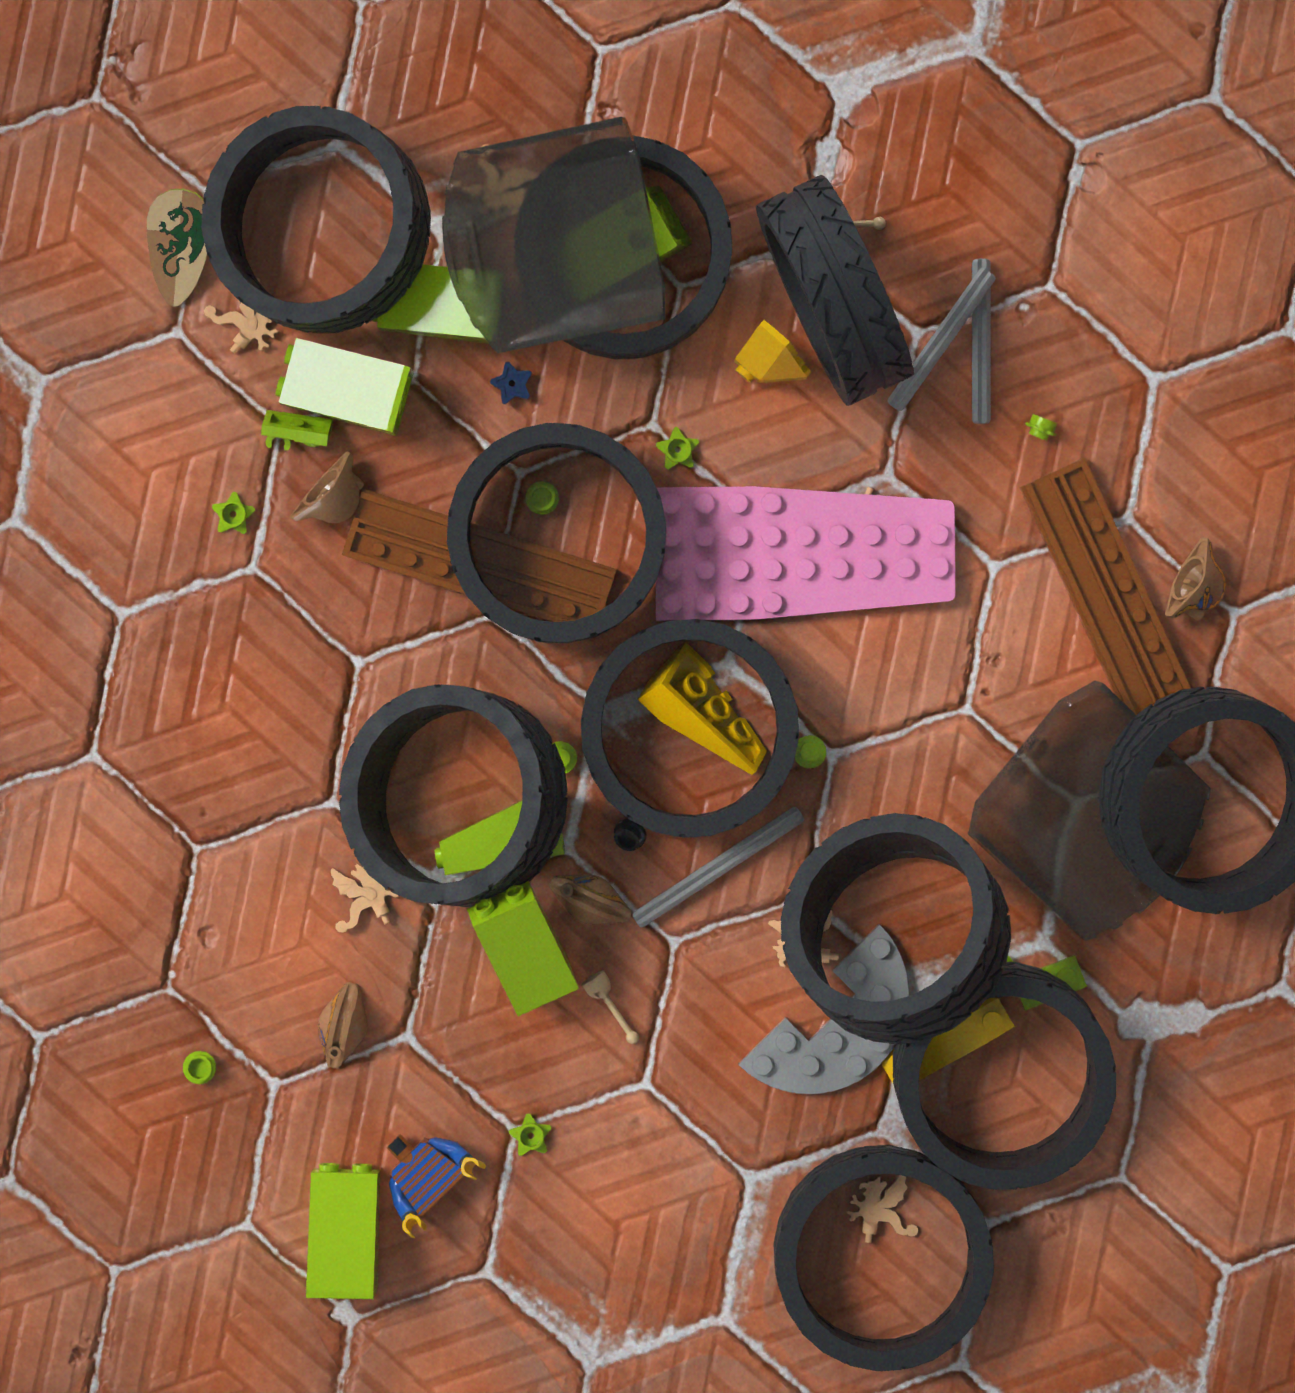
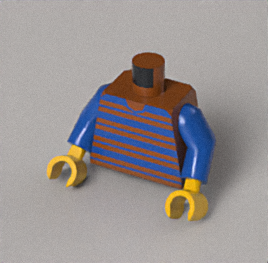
M399 1134L386 1148L400 1161L390 1172L392 1177L389 1181L393 1205L403 1221V1230L411 1238H415L412 1234V1228L415 1224H418L425 1231L427 1225L417 1214L422 1217L463 1176L477 1180L478 1178L473 1175L472 1169L475 1165L485 1169V1163L473 1158L458 1142L438 1137L429 1140L424 1137L413 1147Z

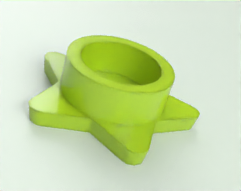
M675 427L668 440L656 443V447L665 454V468L670 469L678 463L693 467L694 463L691 452L699 444V440L685 438L680 429ZM677 446L681 448L679 453L675 452V447Z
M233 492L227 502L212 505V509L220 518L218 532L234 528L242 534L246 533V519L255 511V508L242 504L237 492ZM232 511L236 512V517L234 518L230 516Z
M528 1113L524 1118L522 1126L509 1129V1134L518 1141L519 1156L524 1155L530 1150H536L541 1153L547 1152L544 1138L551 1130L550 1125L537 1124L532 1115ZM528 1133H533L534 1137L529 1139L527 1135Z

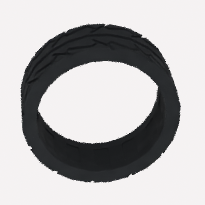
M295 106L274 112L269 117L266 115L246 127L227 146L226 152L221 154L210 173L203 197L202 234L207 255L220 281L240 302L282 326L307 333L311 331L313 333L343 332L362 326L364 321L367 324L388 312L405 295L407 288L411 287L423 266L429 245L431 210L423 180L412 160L392 139L377 128L350 112L331 107ZM335 139L350 141L368 148L379 161L389 181L393 199V224L387 246L378 263L360 283L347 292L326 301L304 304L286 302L275 298L267 292L255 277L246 259L242 240L243 214L247 198L256 180L272 161L289 149L306 142Z
M634 135L600 137L576 145L557 157L541 172L531 184L519 209L514 233L515 265L526 299L541 322L567 344L588 354L616 360L644 358L669 350L697 331L713 313L726 286L732 257L731 223L722 196L703 169L685 153L663 142ZM620 164L643 166L666 175L681 185L700 209L706 221L711 243V261L707 276L698 294L689 305L665 324L647 331L627 334L597 330L580 323L565 313L549 295L539 276L536 264V240L540 224L553 199L566 185L582 174L600 167Z
M819 175L810 181L795 186L791 193L782 192L756 205V212L763 235L784 287L821 365L842 401L847 406L874 395L878 388L883 387L886 389L914 375L912 359L892 304L858 230L828 179L823 175Z
M539 424L521 428L493 442L468 467L456 487L448 512V550L453 571L466 596L485 617L512 634L537 642H577L595 638L620 625L641 606L656 583L665 555L666 519L660 494L647 469L628 448L605 433L577 424ZM567 448L580 450L607 462L619 471L633 488L642 507L646 525L644 553L640 567L630 585L610 605L593 615L575 621L548 622L536 620L509 609L497 600L483 583L474 564L470 545L471 520L477 500L487 483L508 463L519 456L540 449Z
M705 620L667 621L643 629L618 645L598 668L586 692L581 716L582 750L591 776L607 801L629 820L653 832L676 837L712 836L742 825L760 813L781 790L794 764L798 745V708L787 677L773 656L751 637L727 625ZM680 640L706 641L725 647L742 657L759 674L769 690L776 716L777 732L773 754L765 772L753 788L728 806L717 811L697 815L669 813L653 808L636 798L619 781L609 765L602 740L601 722L605 701L614 681L624 668L643 652L664 643Z
M438 684L411 689L392 699L391 702L384 704L365 722L353 740L355 743L350 746L341 771L339 807L342 828L351 850L354 849V856L368 875L386 889L390 888L392 893L414 902L472 907L477 902L501 894L514 885H521L531 881L540 873L553 854L552 850L558 844L566 820L568 801L566 795L568 788L565 767L556 744H552V737L540 721L519 704L517 706L514 701L490 692L465 686ZM467 710L474 711L492 722L509 741L518 759L522 776V807L518 824L509 843L492 863L477 874L463 880L440 883L428 878L414 868L400 852L389 827L386 813V789L395 760L400 750L414 733L430 721L446 714Z
M1211 686L1206 689L1204 687L1179 690L1158 699L1154 706L1150 704L1133 717L1117 737L1115 745L1113 744L1103 766L1099 788L1101 824L1112 851L1125 869L1167 901H1172V903L1194 912L1219 914L1222 911L1226 914L1249 910L1271 900L1274 894L1278 896L1295 882V722L1281 711L1235 689ZM1236 719L1248 720L1259 724L1274 741L1282 758L1286 775V800L1281 819L1270 840L1257 855L1242 866L1219 876L1198 879L1178 877L1164 872L1153 860L1144 842L1140 825V799L1145 779L1155 760L1176 738L1187 730L1206 722Z
M898 813L862 819L839 829L821 842L822 846L816 847L798 868L788 888L791 891L786 894L781 915V941L785 942L783 951L789 969L802 989L805 990V993L816 1005L845 1031L866 1040L889 1044L922 1041L921 1039L933 1038L952 1030L972 1015L970 1012L978 1010L994 991L1004 970L1002 966L1007 962L1011 943L1010 915H1007L1009 908L1000 885L970 844L947 825L918 815ZM917 857L943 862L958 869L967 877L973 903L970 933L962 952L950 969L932 985L914 995L893 1001L878 1002L854 999L830 987L822 966L821 941L823 929L832 906L844 889L855 879L877 865L896 859Z
M1006 962L1002 966L1004 970L994 991L987 999L1015 996L1037 1000L1055 1008L1071 1020L1080 1031L1084 1040L1087 1071L1086 1082L1080 1101L1070 1117L1053 1134L1037 1144L1016 1151L1004 1152L972 1149L952 1140L940 1131L925 1114L919 1097V1071L926 1048L933 1038L921 1039L922 1041L895 1044L893 1052V1085L905 1124L920 1150L946 1173L968 1184L992 1190H1011L1043 1184L1069 1171L1070 1167L1076 1166L1095 1147L1106 1128L1104 1125L1109 1122L1116 1099V1065L1110 1042L1088 1004L1065 981L1040 968L1018 962Z
M892 1145L857 1147L833 1155L810 1171L791 1192L778 1219L773 1243L777 1283L786 1310L801 1333L823 1353L844 1364L872 1371H894L913 1368L935 1360L958 1344L976 1324L987 1302L994 1273L992 1239L984 1215L962 1181L941 1170L926 1155L915 1150ZM892 1173L912 1177L932 1186L955 1207L966 1232L968 1244L967 1269L960 1290L950 1306L934 1322L915 1333L898 1338L870 1339L852 1335L833 1326L813 1308L798 1282L796 1271L797 1245L804 1224L815 1206L831 1191L850 1180L863 1176Z

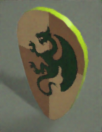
M170 189L160 194L151 204L147 216V242L153 276L161 295L173 307L181 305L191 294L198 283L207 258L201 229L202 204H204V200L196 192L186 189Z

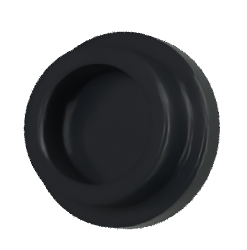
M623 819L615 826L614 840L621 849L634 851L645 843L647 834L643 826L629 819Z

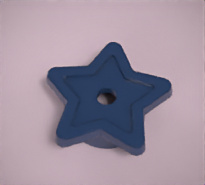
M505 362L502 375L490 380L491 385L501 390L503 405H506L514 397L530 398L526 383L531 377L532 372L530 370L517 371L510 362ZM511 380L515 381V386L513 387L509 385Z

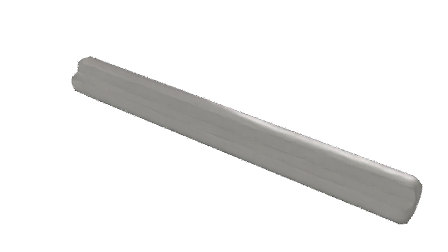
M989 259L973 260L972 279L981 268L991 272V262ZM991 287L972 312V421L975 424H987L991 420Z
M984 268L979 269L912 364L914 375L899 382L888 398L887 402L898 411L904 410L994 283L996 277Z

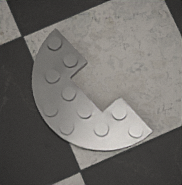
M880 924L832 970L855 993L852 997L854 999L878 1002L893 1001L909 996L908 979L902 957L895 943ZM785 1017L738 1065L757 1080L773 1088L798 1094H821L848 1087L869 1075L885 1060L895 1044L866 1040L845 1031L832 1019H829L808 1040Z

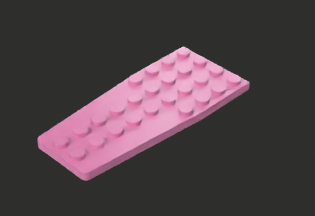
M756 486L657 488L666 519L665 555L656 580V621L691 619L757 620L948 602L955 597L954 504L949 500Z

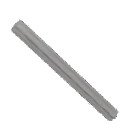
M792 807L634 911L632 915L636 923L640 927H645L803 823V815L797 807Z

